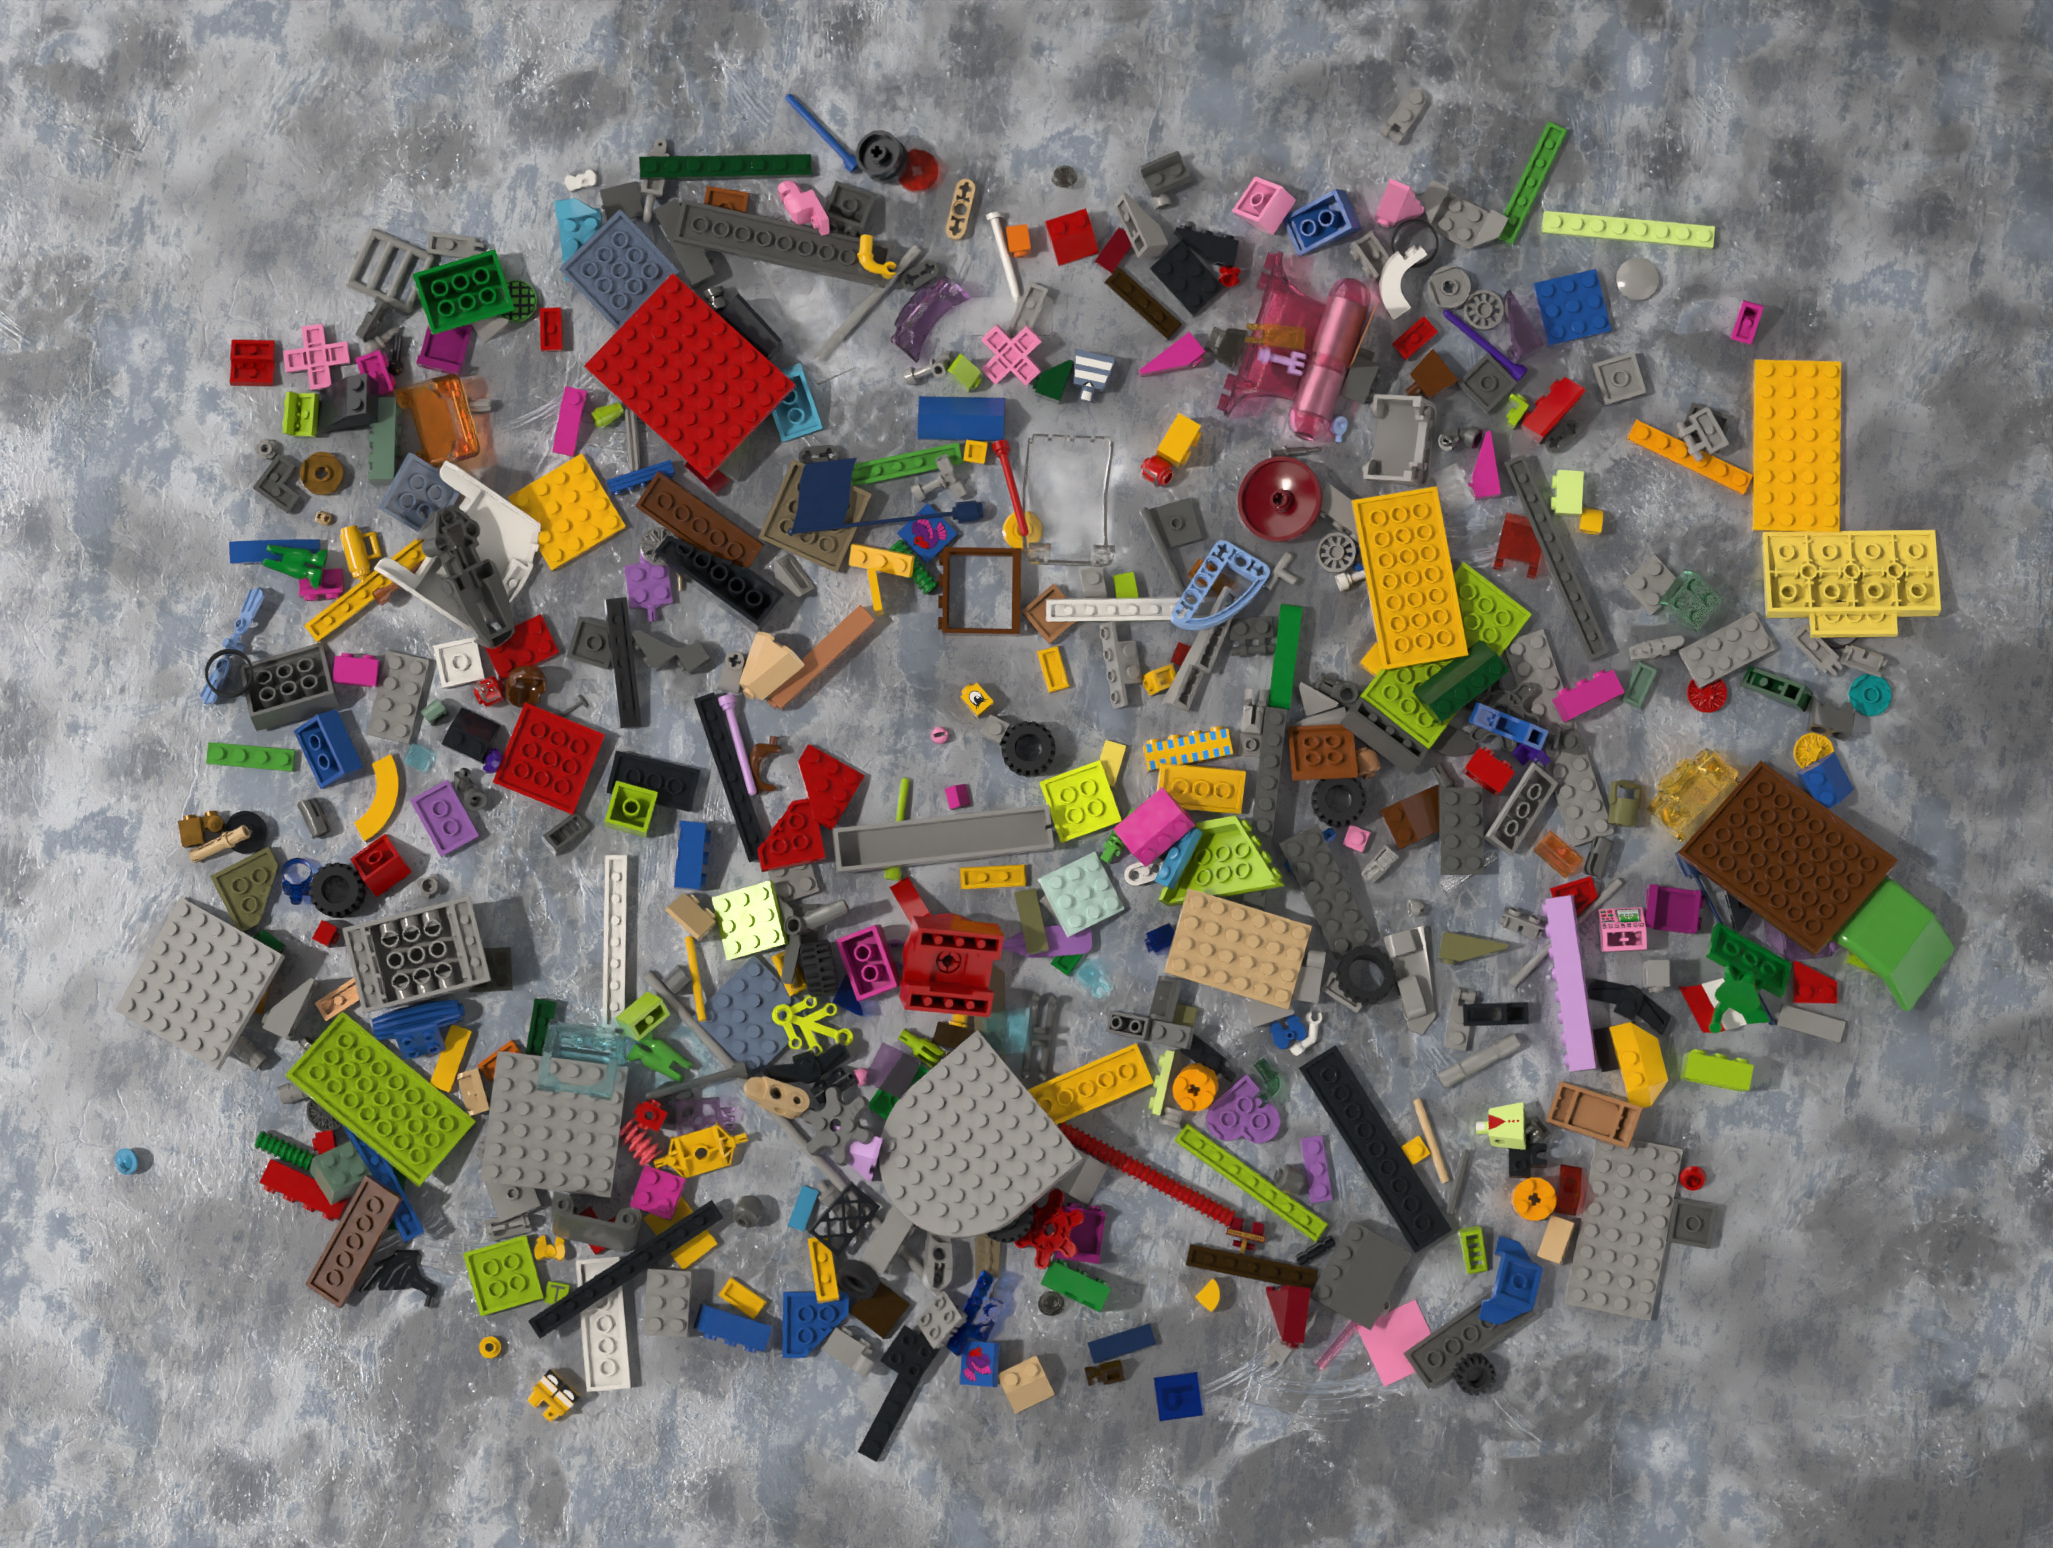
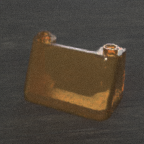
M452 373L394 390L397 404L403 409L410 408L422 447V450L415 453L417 457L438 468L442 467L445 461L452 464L479 455L480 443L464 388L457 374Z

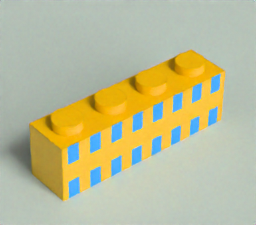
M1223 726L1210 728V732L1202 733L1201 730L1192 731L1186 737H1181L1180 734L1168 736V740L1161 742L1159 738L1146 741V745H1143L1147 772L1158 771L1160 763L1188 765L1233 756L1228 728L1223 729Z

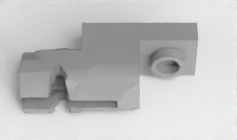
M1248 688L1245 691L1238 755L1259 758L1267 691L1260 690L1258 704L1253 705V689Z

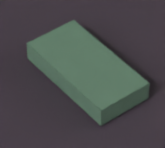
M1638 661L1620 701L1640 710L1658 670Z

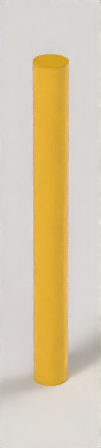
M693 936L685 937L697 1018L698 1022H704L707 1019Z

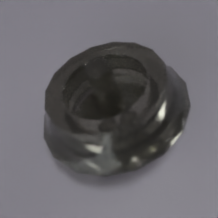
M1070 166L1058 167L1052 176L1053 184L1061 188H1068L1078 180L1077 172Z
M1055 1291L1045 1292L1038 1300L1039 1310L1048 1316L1060 1314L1065 1306L1064 1298Z

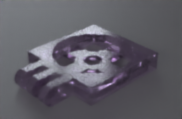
M719 1097L675 1099L676 1137L685 1135L681 1130V1126H691L695 1132L703 1129L706 1125H716V1122H718L725 1130L735 1129V1124H726V1122L735 1121V1116L726 1115L734 1113L735 1108L720 1107ZM703 1104L710 1105L714 1109L715 1115L705 1116L703 1114ZM688 1105H693L694 1114L691 1117H681L682 1110ZM701 1117L702 1123L697 1125L694 1123V1119Z

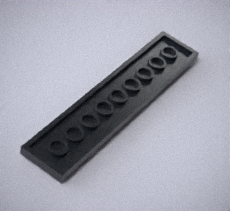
M1337 1046L1331 1047L1299 1068L1300 1072L1414 1253H1417L1452 1231Z

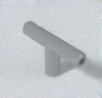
M1285 552L1263 585L1266 590L1270 591L1279 577L1291 585L1296 584L1298 579L1284 570L1293 557L1291 553Z

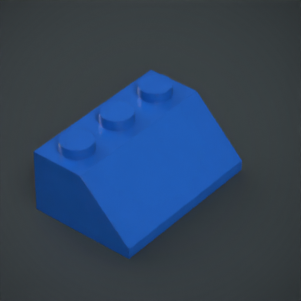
M337 709L318 714L294 730L320 789L347 778L363 768Z

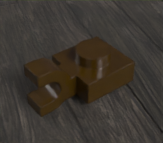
M1120 1359L1099 1364L1100 1369L1092 1366L1084 1368L1088 1386L1103 1381L1104 1385L1125 1380Z

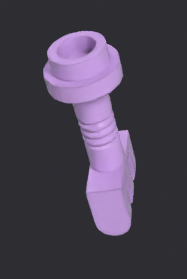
M1269 347L1260 348L1257 360L1261 361L1262 364H1267L1268 361L1288 366V374L1302 376L1303 371L1296 370L1295 367L1304 368L1305 363L1297 361V358L1306 360V354L1293 351L1289 358L1271 353Z

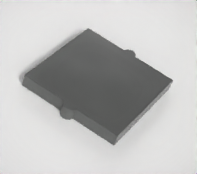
M636 181L600 190L603 202L602 209L605 210L607 221L619 209L629 219L644 216L641 203L643 198L639 195Z

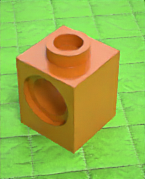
M1027 224L1006 227L1009 255H1014V258H1023L1028 253H1031Z

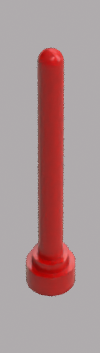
M998 440L992 444L993 452L1000 458L1020 534L1025 537L1029 534V530L1008 458L1010 445L1008 440Z

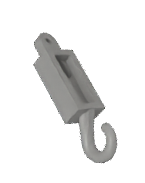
M662 138L657 139L654 142L653 151H648L647 157L669 156V154H666L667 142ZM666 179L643 180L641 195L647 196L644 208V222L646 224L651 223L655 199H663Z

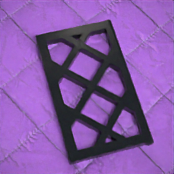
M850 1181L812 1225L808 1233L812 1234L838 1257L880 1206ZM850 1188L857 1192V1200L844 1201V1195ZM868 1202L874 1208L868 1215L862 1216L861 1203ZM857 1203L858 1216L846 1217L845 1204ZM835 1205H841L842 1217L829 1218V1212ZM859 1219L858 1227L852 1233H847L846 1220ZM843 1221V1234H831L830 1222ZM821 1222L827 1223V1235H819L814 1231ZM844 1237V1243L836 1250L831 1245V1238Z

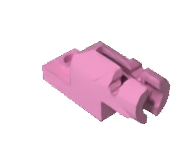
M793 180L782 182L778 186L780 192L778 195L792 220L797 225L812 222L814 229L817 228L821 236L829 234V218L814 191L803 192Z

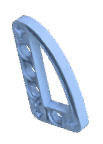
M1225 540L1218 541L1171 613L1172 623L1186 630H1203L1227 621L1241 611L1260 591L1269 577V567ZM1224 548L1226 551L1220 559L1217 558L1219 551ZM1243 558L1247 565L1244 567L1238 566L1235 560ZM1214 563L1217 565L1218 570L1215 572L1209 571L1207 564ZM1250 564H1252L1253 567L1250 571H1248ZM1225 566L1253 582L1238 600L1224 610L1208 617L1192 618ZM1259 570L1263 572L1260 577L1256 575ZM1198 579L1205 580L1207 587H1199L1196 581ZM1192 595L1196 597L1197 603H1188L1186 596ZM1183 608L1187 609L1184 617L1179 619L1178 615L1182 612Z

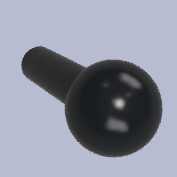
M394 335L392 360L389 361L387 366L388 373H392L393 376L401 375L404 370V365L400 361L403 337L400 335Z

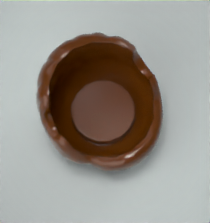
M531 665L518 666L513 669L506 681L505 693L507 701L518 708H523L525 702L533 706L537 705L542 693H545L547 688L544 672L539 667Z

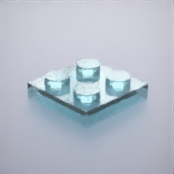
M1024 1008L993 1012L990 1014V1017H981L984 1038L999 1056L1030 1052Z

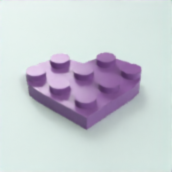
M1246 1074L1211 1105L1206 1115V1123L1210 1133L1217 1139L1232 1141L1243 1136L1246 1140L1259 1144L1267 1142L1276 1135L1280 1126V1116L1274 1105Z

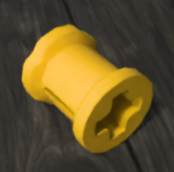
M953 1014L949 1025L967 1029L968 1015Z

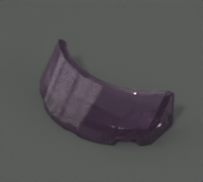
M947 276L939 278V281L933 286L925 285L910 298L900 311L894 324L897 329L896 333L891 336V343L917 363L923 343L933 326L948 311L968 301L971 296Z

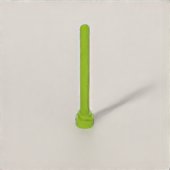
M907 777L901 779L896 821L905 820L910 782ZM900 867L885 870L884 879L901 881L902 872Z

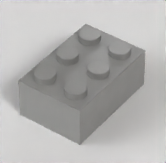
M648 1269L643 1335L689 1337L693 1272Z

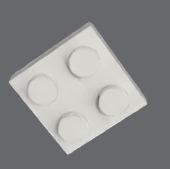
M476 637L433 646L443 689L480 681L485 678L477 643H474V640L477 639Z

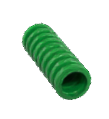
M903 539L897 541L889 548L891 551L913 555V551L908 549L909 546L904 545L905 541ZM915 555L912 577L910 579H914L915 585L918 584V588L923 590L924 595H927L938 586L939 582L934 581V576L929 575L930 571L925 570V565L922 566L921 560L918 561Z
M266 1131L259 1133L254 1145L256 1149L261 1148L263 1152L266 1150L267 1154L273 1153L274 1157L280 1156L281 1160L286 1159L288 1163L291 1161L292 1165L298 1164L299 1168L305 1167L306 1171L310 1170L312 1158L316 1157L314 1152L310 1154L309 1150L304 1151L302 1147L297 1148V1145H290L288 1141L285 1143L284 1139L279 1140L277 1136L272 1137L270 1133L267 1135Z

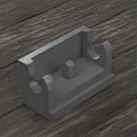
M1165 976L1158 977L1149 1019L1172 1024L1182 980Z

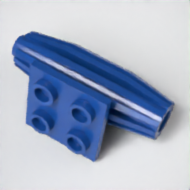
M458 1000L429 1001L398 1008L372 1019L376 1040L396 1039L403 1059H412L430 1053L435 1054L446 1050L440 1030L462 1021V1016H465L463 1003L459 1004Z

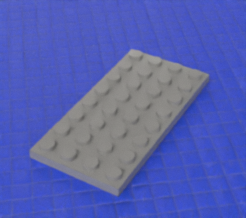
M1632 1139L1629 1149L1595 1140L1564 1304L1651 1321L1683 1149Z

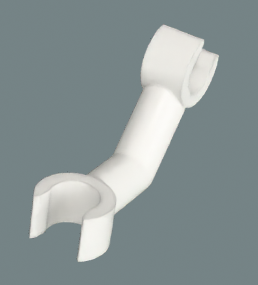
M1311 1012L1307 1013L1306 1019L1310 1023L1309 1037L1289 1048L1294 1056L1301 1054L1306 1048L1317 1041L1318 1023L1322 1020L1321 1013L1317 1014L1316 1021L1311 1019Z

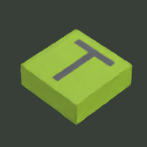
M548 1281L544 1303L554 1304L568 1295L570 1285Z

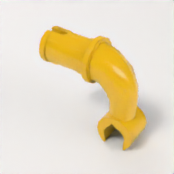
M861 235L857 258L862 266L871 273L882 274L885 279L894 278L896 273L889 272L888 269H895L896 264L891 261L886 262L884 265L873 260L874 255L872 254L873 236Z

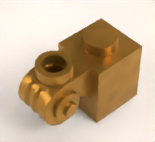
M205 812V817L197 818L196 814L183 816V820L178 821L182 847L190 848L205 844V831L207 829L214 833L222 832L225 823L219 817L218 812Z

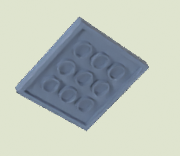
M621 209L558 268L617 331L672 273L677 275L680 272Z
M753 955L704 1004L707 1021L698 1022L697 1012L692 1017L737 1062L744 1060L747 1072L752 1077H756L762 1071V1065L767 1066L788 1045L789 1038L783 1026L777 1025L772 1019L773 1009L780 1004L793 1006L801 1001L794 995L789 996L785 986ZM805 1008L794 1015L803 1018L812 1014V1012ZM780 1011L779 1018L784 1019L786 1017V1013L784 1011ZM792 1023L797 1036L802 1030L800 1026Z

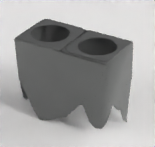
M1812 696L1806 731L1846 741L1852 735L1856 708L1853 713L1852 703L1848 702L1845 708L1843 707L1838 711L1830 700L1825 704H1820Z

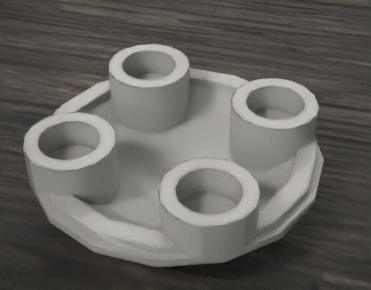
M1640 258L1630 259L1623 263L1616 277L1621 295L1632 300H1642L1653 295L1659 281L1657 270L1653 264Z

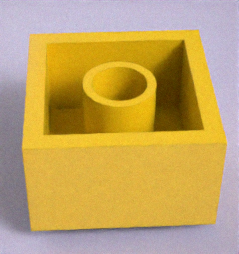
M1178 413L1157 448L1156 455L1165 459L1177 469L1181 464L1185 466L1191 456V446L1196 447L1202 437L1200 432L1201 425Z

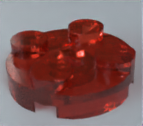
M910 150L908 152L910 164L907 172L898 182L909 192H925L931 189L938 179V164L935 158L927 151ZM918 166L922 167V168H921V171L923 172L922 175H919V174H917L916 176H913V175H912V174H913V170H912L913 167H916V168H917Z

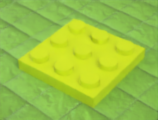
M1101 760L1039 782L1046 803L1049 805L1050 814L1061 843L1122 822Z

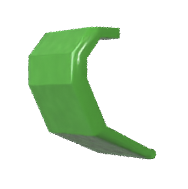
M1888 876L1831 939L1848 949L1883 979L1900 1008L1909 1012L1931 984V980H1934L1942 969L1943 964L1953 954L1955 948L1934 912L1902 885Z

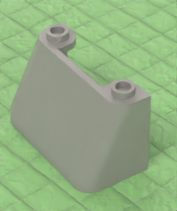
M1374 394L1370 410L1378 418L1373 460H1367L1362 467L1363 479L1373 482L1425 488L1429 478L1437 416L1436 405L1422 396Z

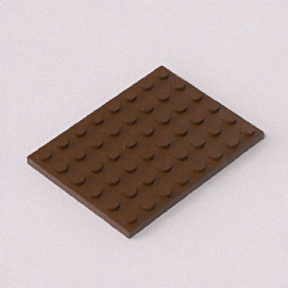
M1761 760L1678 852L1680 858L1814 957L1820 953L1898 864V860Z

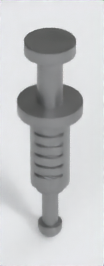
M1283 446V450L1280 451L1269 449V458L1305 455L1307 452H1318L1319 447L1306 448L1302 446L1287 448V446Z

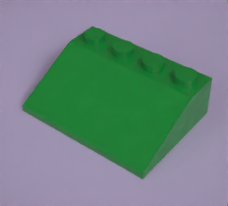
M495 249L412 274L413 283L432 335L515 311Z

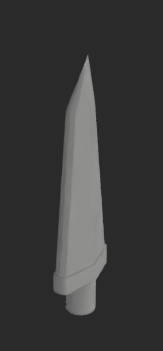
M1345 706L1296 721L1291 726L1340 724L1346 714Z
M823 1180L815 1185L822 1193L818 1199L827 1207L840 1194L834 1185L828 1187ZM845 1204V1216H855L849 1206ZM835 1205L831 1211L838 1217H842L841 1205ZM846 1220V1225L854 1231L858 1227L859 1221ZM862 1228L857 1235L865 1242L864 1230Z
M1317 1310L1307 1317L1305 1334L1313 1326ZM1278 1339L1265 1349L1269 1355L1262 1363L1267 1368L1275 1361L1281 1365L1293 1349L1285 1348L1286 1345L1281 1344Z

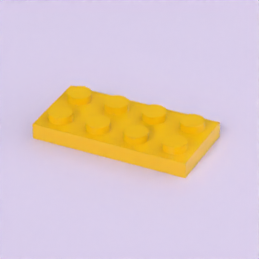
M1160 763L1157 791L1163 787L1187 810L1241 814L1246 771Z

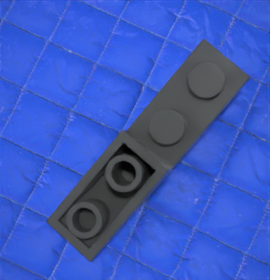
M1110 1011L1106 1032L1190 1050L1194 1028Z

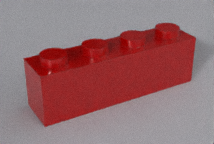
M270 1159L259 1182L264 1185V1190L272 1194L278 1191L284 1194L283 1199L291 1203H295L297 1200L303 1203L302 1208L313 1213L315 1209L323 1212L322 1217L332 1222L335 1219L341 1220L352 1197L350 1196L331 1205L314 1178L274 1159Z

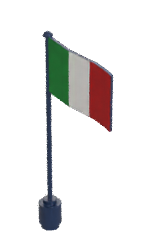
M1678 852L1674 853L1676 856L1675 861L1684 878L1689 876L1690 880L1695 878L1715 919L1724 925L1698 877L1702 873L1680 858ZM1720 978L1696 986H1678L1702 1033H1712L1709 1030V1025L1711 1024L1715 1006L1719 1003L1715 998V992L1723 982H1727L1726 978ZM1758 993L1761 1001L1760 1006L1749 1015L1740 1014L1729 1008L1723 1014L1720 1032L1746 1024L1769 1022V1025H1775L1776 1019L1773 1020L1760 993Z

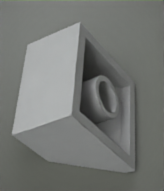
M1076 1149L1085 1160L1054 1187L1088 1205L1108 1166Z

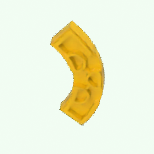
M392 754L372 764L377 781L375 798L368 811L359 820L354 822L364 842L375 836L386 825L397 803L399 776Z

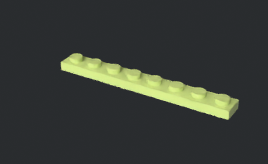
M1552 211L1543 212L1542 234L1713 249L1715 226Z

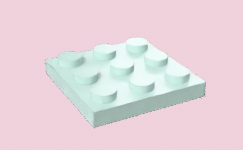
M1096 852L1038 879L1067 938L1124 910Z

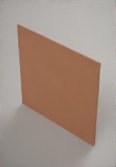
M1378 303L1375 305L1373 311L1370 314V317L1367 321V324L1364 328L1362 336L1359 340L1357 348L1354 352V355L1351 359V362L1346 372H1348V370L1354 362V359L1357 355L1359 347L1362 343V340L1365 336V333L1367 331V328L1370 324V321L1372 319V316L1375 312Z

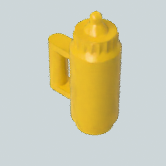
M357 525L345 527L340 530V539L349 572L352 573L354 579H359L364 584L365 578L371 573L369 560L383 557L377 533L374 531L362 534L361 530H358ZM368 537L373 551V555L369 556L363 541L364 538Z

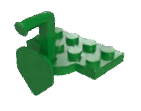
M1718 922L1713 928L1706 958L1724 967V975L1727 982H1723L1715 992V998L1719 1003L1715 1006L1711 1024L1709 1025V1030L1712 1033H1719L1721 1031L1723 1014L1729 1008L1743 1015L1752 1014L1760 1006L1761 1001L1758 993L1762 989L1781 998L1785 994L1792 966L1791 962Z

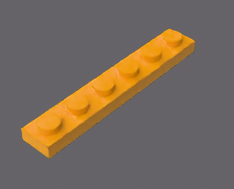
M1639 420L1635 421L1626 439L1740 495H1744L1753 477L1752 474L1701 450L1700 452L1704 458L1696 462L1693 455L1690 456L1689 448L1685 442Z

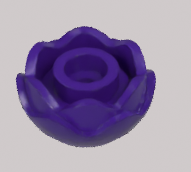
M496 747L495 749H490V754L486 758V764L483 766V770L487 774L497 772L503 755Z

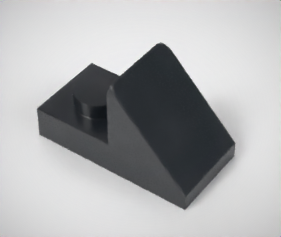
M1723 891L1733 930L1738 933L1742 931L1753 911L1748 907L1740 909L1739 905L1742 903L1728 892Z

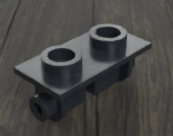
M847 1066L839 1067L825 1080L817 1081L810 1091L820 1105L822 1103L826 1104V1090L828 1088L836 1086L841 1092H844L853 1086V1082L856 1080Z

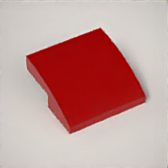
M231 339L230 386H274L275 341Z

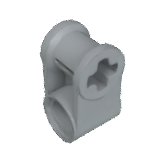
M732 651L727 654L717 689L739 694L741 689L739 682L746 664L745 657L740 652ZM735 656H738V659L741 661V663L736 664V667H733V664L730 662V659H734Z

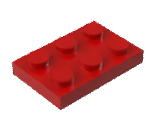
M541 614L514 626L515 633L501 646L495 649L485 647L500 680L507 679L510 672L518 666H534L560 654Z

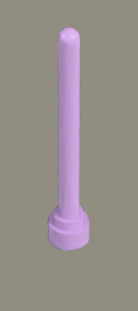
M724 695L718 698L719 706L722 707L723 711H726L749 795L753 796L757 791L734 711L736 704L735 695Z

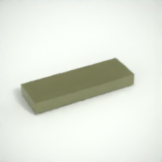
M1036 888L1014 892L1027 954L1033 955L1049 951Z

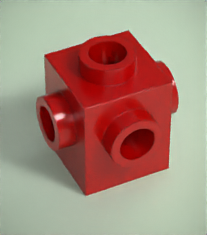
M651 1098L650 1101L645 1100L644 1103H638L634 1114L637 1115L634 1120L638 1121V1127L649 1131L651 1128L658 1132L669 1112L661 1108L662 1103ZM647 1111L653 1113V1118L646 1116Z

